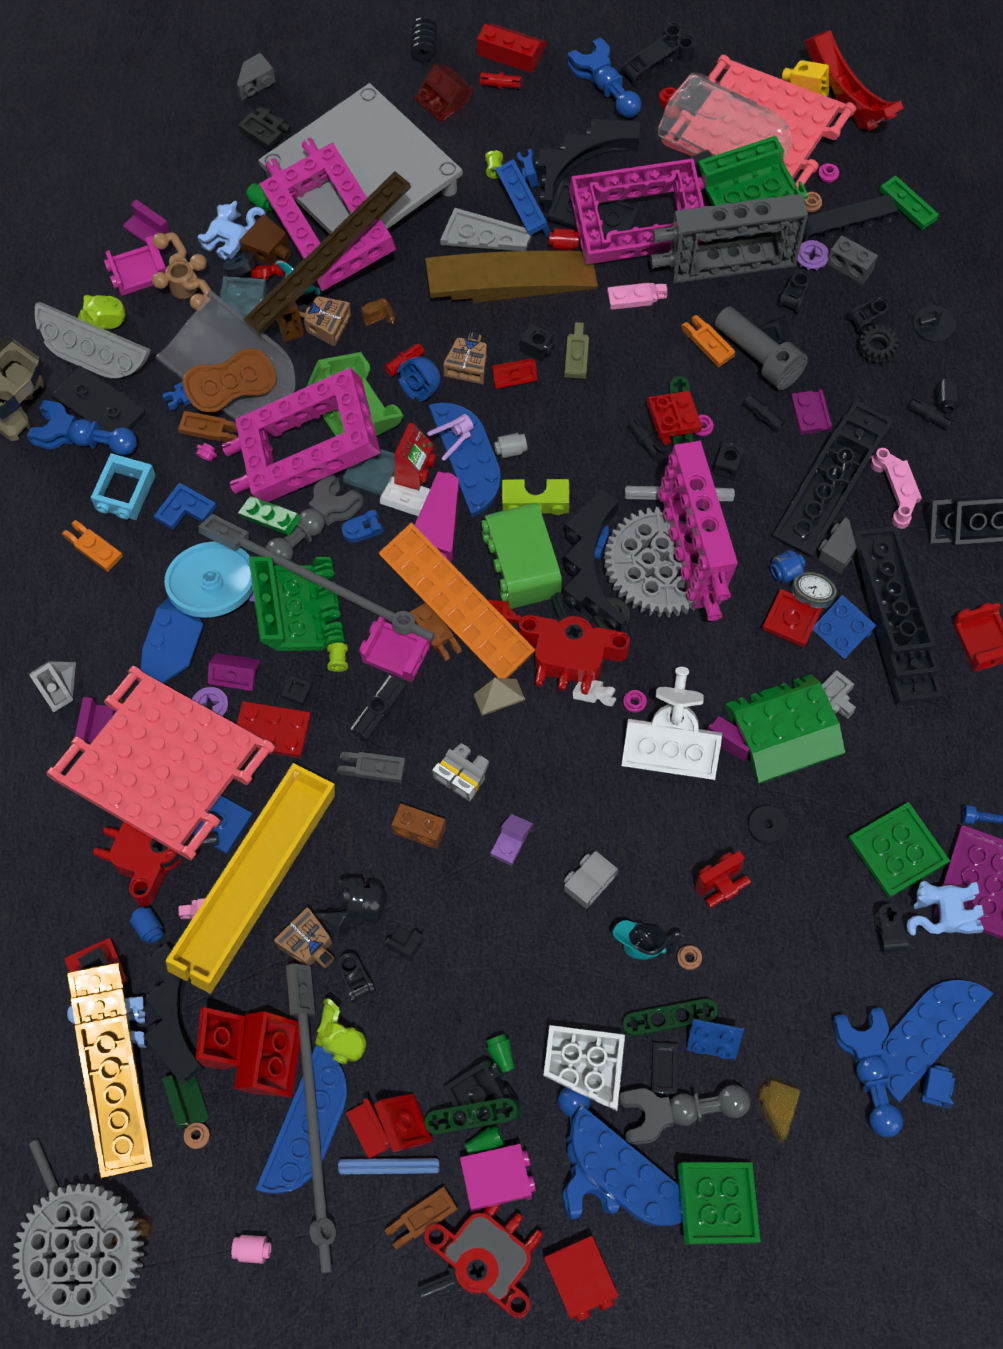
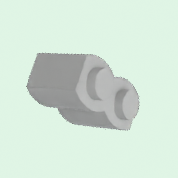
M597 851L592 855L587 854L579 864L581 868L576 873L574 871L570 872L564 880V883H566L564 891L586 909L597 899L618 873V868Z

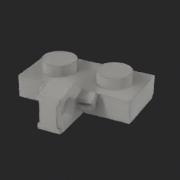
M836 670L822 684V687L834 713L839 712L848 719L856 708L849 702L850 698L847 696L853 689L854 683Z

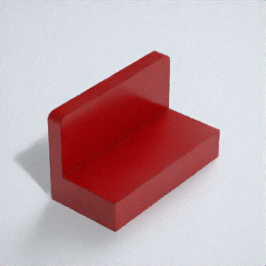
M368 1098L363 1100L364 1104L346 1114L368 1158L372 1159L392 1147Z

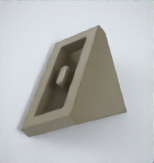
M494 678L473 694L482 716L525 701L517 679Z

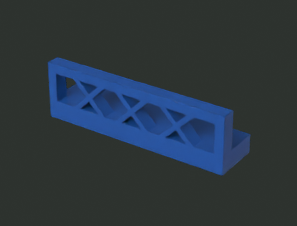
M513 159L496 168L529 235L542 229L545 236L548 237L549 232H551L515 160Z

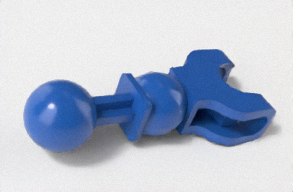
M602 38L592 41V54H581L577 50L567 53V64L573 74L578 78L589 79L593 84L596 83L597 88L604 92L605 97L613 95L617 99L616 109L621 116L631 118L639 113L641 99L637 93L625 91L622 88L623 77L619 75L615 68L611 67L610 47Z
M47 400L41 403L39 409L43 416L50 420L49 423L43 427H31L26 436L33 445L51 450L62 444L72 445V443L78 446L90 445L92 449H95L97 443L109 445L115 454L122 456L132 453L137 445L136 436L130 429L120 427L112 432L103 431L96 421L91 422L87 419L76 420L74 416L67 414L61 403Z
M881 1008L872 1009L868 1018L870 1029L864 1032L853 1029L847 1016L836 1015L833 1019V1029L837 1045L854 1058L855 1065L858 1064L857 1076L861 1083L864 1084L863 1092L870 1091L875 1108L870 1115V1125L879 1136L893 1137L902 1129L903 1117L895 1106L890 1105L885 1089L891 1082L890 1078H888V1066L881 1058L883 1055L882 1045L889 1032L885 1014Z
M568 1087L562 1089L559 1094V1108L565 1115L570 1117L571 1126L578 1109L583 1106L588 1110L591 1100L589 1097ZM569 1136L566 1139V1142L569 1143L567 1156L574 1166L571 1168V1180L566 1184L562 1193L567 1217L573 1220L581 1215L583 1211L582 1197L586 1193L595 1194L600 1199L603 1211L606 1213H617L620 1205L587 1179L579 1169L573 1156L572 1138Z

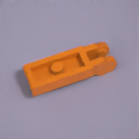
M695 315L691 318L693 325L698 329L697 331L687 322L681 325L683 332L691 338L718 368L735 356V350L699 316Z
M77 520L72 522V526L82 534L79 539L67 530L62 533L64 538L72 543L78 551L106 572H109L123 557L120 551L90 529L87 530Z

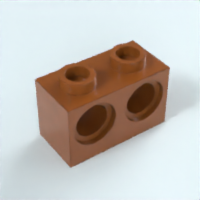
M400 803L392 823V829L395 835L438 849L446 830V822L443 818Z

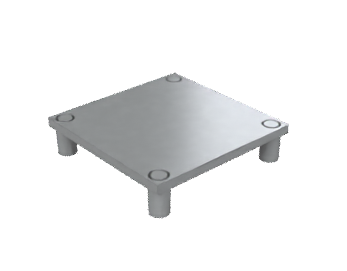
M370 83L259 159V165L266 171L267 177L270 178L272 176L265 167V163L268 160L273 167L270 159H277L281 169L284 170L308 156L301 146L304 140L310 146L307 138H312L319 150L333 142L367 197L396 171L410 183L411 188L380 218L386 229L439 191L445 196H453L457 192V178L462 176V169ZM330 179L322 183L321 187L318 188L317 186L304 193L303 197L295 198L329 234L350 215L347 205L344 206L338 191L334 190Z

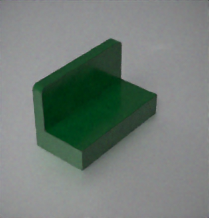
M172 1075L162 1078L176 1125L181 1131L193 1123H203L209 1120L197 1077L193 1078L185 1086Z

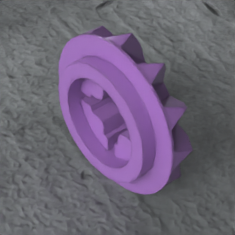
M805 241L801 243L797 261L800 263V267L805 266L808 271L811 268L817 271L820 267H825L828 262L829 251L824 244L818 241ZM814 251L815 257L810 260V254Z
M206 687L199 690L193 696L192 700L202 706H206L208 698H210L212 703L216 704L212 707V711L222 717L228 711L227 696L218 688Z

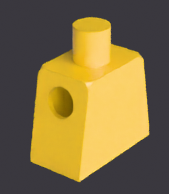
M801 60L793 70L789 68L784 69L782 80L824 96L829 95V65Z

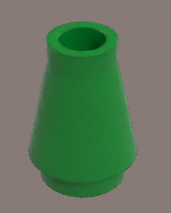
M505 1034L486 1041L488 1045L486 1049L495 1063L500 1066L503 1073L515 1068L510 1040L506 1039Z
M488 1126L469 1142H466L465 1146L469 1155L500 1149V1146L505 1143L498 1127L494 1126L491 1128Z

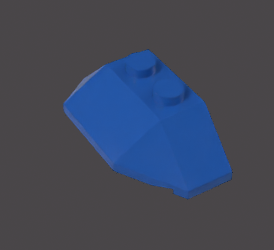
M168 597L157 608L142 649L140 670L164 684L168 679L188 668L204 626L200 618L178 610Z

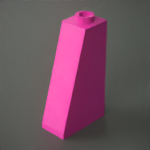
M438 472L414 526L452 562L459 498V478L451 473Z

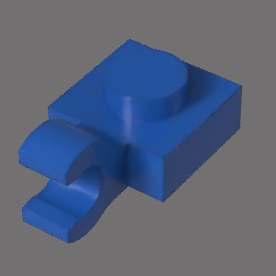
M528 149L529 154L527 157H522L521 153L518 152V160L521 165L525 166V168H522L524 179L529 180L531 187L538 186L532 150Z

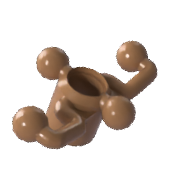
M172 232L155 234L152 239L154 247L165 249L169 242L172 241L178 253L169 258L166 273L157 272L153 275L152 284L158 289H163L169 283L171 293L175 297L181 299L191 297L190 306L197 311L203 310L206 303L212 300L213 292L203 279L196 277L193 269L196 271L203 270L206 267V258L201 254H195L191 257L190 262H187L185 259L186 249L177 234ZM197 288H200L204 295L194 293L196 292Z

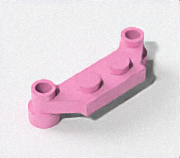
M879 448L876 454L873 455L870 465L876 472H886L899 506L893 515L892 523L895 527L904 529L909 526L914 506L921 501L922 497L907 460L902 461L890 454L888 449Z

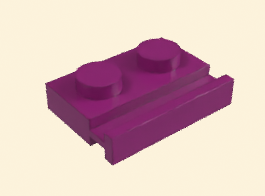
M822 389L818 392L807 391L791 394L790 399L800 435L819 433L822 430L831 431L832 424Z

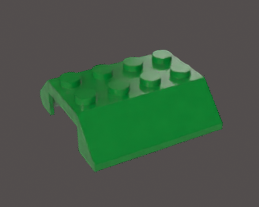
M776 135L698 161L705 192L712 206L725 203H739L747 200H761L768 197H783L790 194H802L804 200L808 197L802 181H799L797 187L783 162L784 149Z
M249 557L260 642L276 651L324 650L327 649L329 644L343 643L345 641L343 627L340 622L325 624L341 617L337 594L279 565H273L272 557ZM316 557L312 565H300L326 579L334 576L332 559L330 557Z
M812 674L801 677V680L799 678L794 679L793 689L788 684L782 683L780 687L774 686L759 691L758 694L753 693L750 696L752 702L750 704L743 698L737 699V702L733 700L725 703V709L730 721L734 722L735 719L746 746L750 748L751 759L749 764L758 784L845 754L839 721L821 682Z

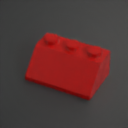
M485 24L477 38L479 56L533 73L547 46V41L495 24Z
M268 1012L246 1014L241 1065L237 1067L234 1089L259 1095L292 1097L300 1047L298 1021Z

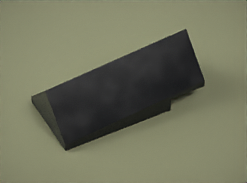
M1003 497L931 499L923 513L929 543L953 542L955 545L1003 541Z

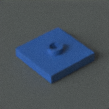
M220 796L208 812V814H213L220 820L218 826L212 828L210 832H217L219 837V844L213 847L228 855L252 819L253 813ZM203 821L200 822L192 835L197 834L204 824Z

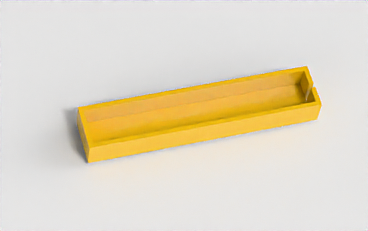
M294 763L292 764L165 960L168 972L185 981H188L190 978L191 984L210 994L212 993L335 797L334 783Z

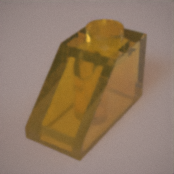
M771 1080L768 1087L763 1085L759 1100L763 1101L761 1110L777 1141L783 1143L787 1138L801 1090Z

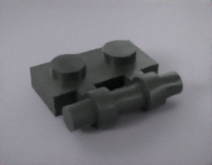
M259 106L256 110V113L259 115L256 116L251 112L238 124L241 132L270 150L283 138L281 131L289 133L292 127L287 124L285 119L273 115V112L268 108L264 109Z

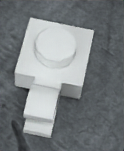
M592 681L587 695L581 693L582 682H578L573 690V699L592 703L599 699L607 706H613L616 698L612 697L615 688L603 687V682Z

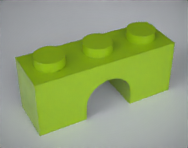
M547 479L546 490L539 495L528 493L524 486V480H502V511L537 502L541 514L552 513L554 515L569 513V479Z

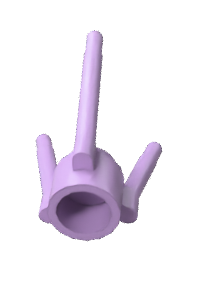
M466 414L427 433L428 436H431L451 427L456 436L461 435L442 457L443 461L465 439L471 436L469 431L474 427L471 419Z

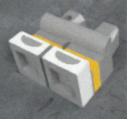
M460 743L454 750L449 749L441 763H438L433 768V778L449 789L452 788V791L470 802L485 780V772L489 761L480 755L477 756L473 763L466 760L471 754V750Z

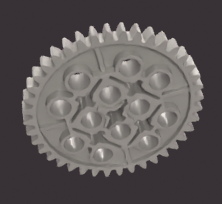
M656 507L654 513H652L650 508H647L646 514L641 510L638 511L637 516L632 513L629 519L624 518L622 524H617L616 530L613 529L605 548L604 567L607 568L605 574L610 576L609 583H615L613 591L620 590L619 598L626 596L625 603L633 601V609L640 605V612H644L647 608L649 609V615L657 611L658 617H661L662 612H665L667 617H670L671 612L674 611L675 615L679 616L681 610L687 614L689 607L693 611L695 609L692 601H689L687 597V583L683 581L682 576L679 577L682 565L674 560L676 559L674 548L676 545L675 541H672L670 538L669 529L671 527L669 521L665 520L664 511L660 512L659 508ZM680 520L681 523L687 524L686 521ZM639 532H645L647 536L641 535ZM685 540L687 543H693L690 540ZM657 546H663L665 549H660ZM625 547H632L634 550L631 551ZM643 560H648L652 564H646ZM691 560L693 563L698 564V561ZM660 574H666L669 578H664ZM629 575H634L638 579H632ZM678 588H684L686 592H682ZM646 589H652L655 593H650Z
M77 1184V1186L68 1185L67 1188L59 1187L58 1193L49 1192V1198H41L42 1205H33L35 1213L26 1214L30 1222L21 1223L25 1232L17 1233V1236L22 1240L21 1242L14 1243V1246L20 1249V1251L13 1254L14 1258L19 1259V1262L13 1265V1268L20 1269V1272L14 1278L22 1279L17 1288L26 1289L22 1298H31L28 1307L37 1306L35 1314H43V1320L51 1319V1324L53 1325L60 1323L61 1327L70 1325L71 1328L79 1327V1325L80 1327L89 1326V1323L97 1324L99 1320L108 1319V1314L116 1313V1307L124 1305L122 1298L131 1297L127 1289L136 1288L132 1278H140V1274L135 1269L143 1267V1264L137 1261V1258L144 1256L143 1252L137 1250L144 1242L137 1241L136 1237L142 1234V1231H134V1227L139 1223L138 1221H130L134 1212H125L128 1204L120 1203V1196L112 1197L113 1191L106 1190L104 1192V1187L95 1188L93 1184H87V1186L85 1184ZM69 1208L70 1218L67 1220L66 1211ZM91 1208H93L94 1210V1217L92 1220L89 1216ZM82 1225L95 1226V1229L77 1230L64 1229V1227ZM90 1235L93 1237V1245L91 1247L88 1244ZM114 1235H116L118 1240L115 1247L112 1244ZM42 1236L45 1238V1245L43 1247L41 1246ZM66 1236H68L69 1238V1244L67 1247L64 1244ZM52 1252L56 1253V1258H52ZM100 1252H105L104 1258L100 1257ZM89 1262L92 1265V1272L90 1273V1275L87 1272V1265L89 1264ZM113 1262L116 1264L115 1274L111 1272ZM41 1263L44 1267L42 1275L39 1272V1267ZM65 1263L68 1266V1271L66 1275L63 1272V1266ZM76 1279L79 1281H92L93 1283L75 1285L74 1283L62 1284L61 1282L75 1281ZM88 1290L91 1294L89 1302L86 1300V1292ZM63 1291L66 1292L67 1296L65 1302L62 1300Z

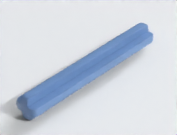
M341 1159L338 1162V1172L340 1174L438 1173L439 1159Z

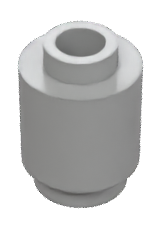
M514 433L497 437L498 442H494L496 455H501L502 459L521 455L527 451L524 434Z

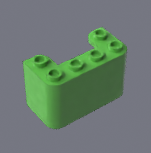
M538 503L485 515L484 520L481 521L483 528L482 537L484 544H488L490 553L495 554L496 559L493 560L496 573H501L502 579L499 582L502 602L506 600L509 603V607L513 609L548 600L555 593H561L562 579Z

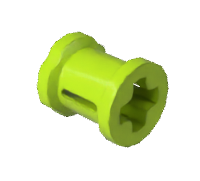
M497 150L490 151L485 155L486 162L488 163L486 174L490 178L497 179L500 177L496 168L502 166L503 154Z
M344 643L329 644L327 646V651L330 652V662L327 664L328 670L334 672L347 670L348 663L346 662L345 652L348 651V646Z

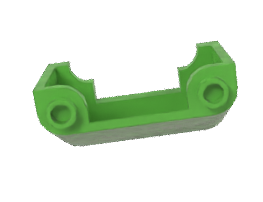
M361 352L318 360L308 386L351 367L362 378L376 436L399 425L403 418L401 410L394 404L387 405L385 408L366 381L370 365ZM339 409L322 414L335 436L344 433Z

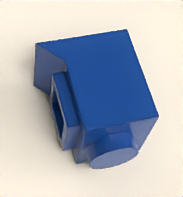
M934 1066V1068H930L926 1072L921 1102L947 1109L955 1105L950 1098L955 1078H952L953 1073L949 1072L950 1069Z

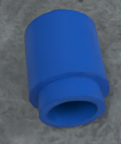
M140 907L132 913L130 923L142 941L149 945L162 938L164 935L163 927L151 908Z

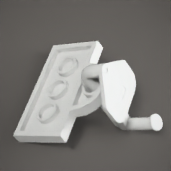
M678 667L675 670V687H659L656 690V697L669 704L661 707L655 713L652 722L628 719L622 766L715 780L722 733L699 729L698 719L695 713L688 707L703 704L704 695L696 691L685 690L689 670L686 667Z

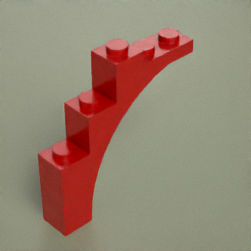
M831 30L821 32L805 40L812 62L829 65V86L833 88L837 101L845 104L852 103L856 106L853 117L858 129L866 128L867 131L879 126V122L896 117V112L903 109L901 101H885L870 92L857 79L841 55Z

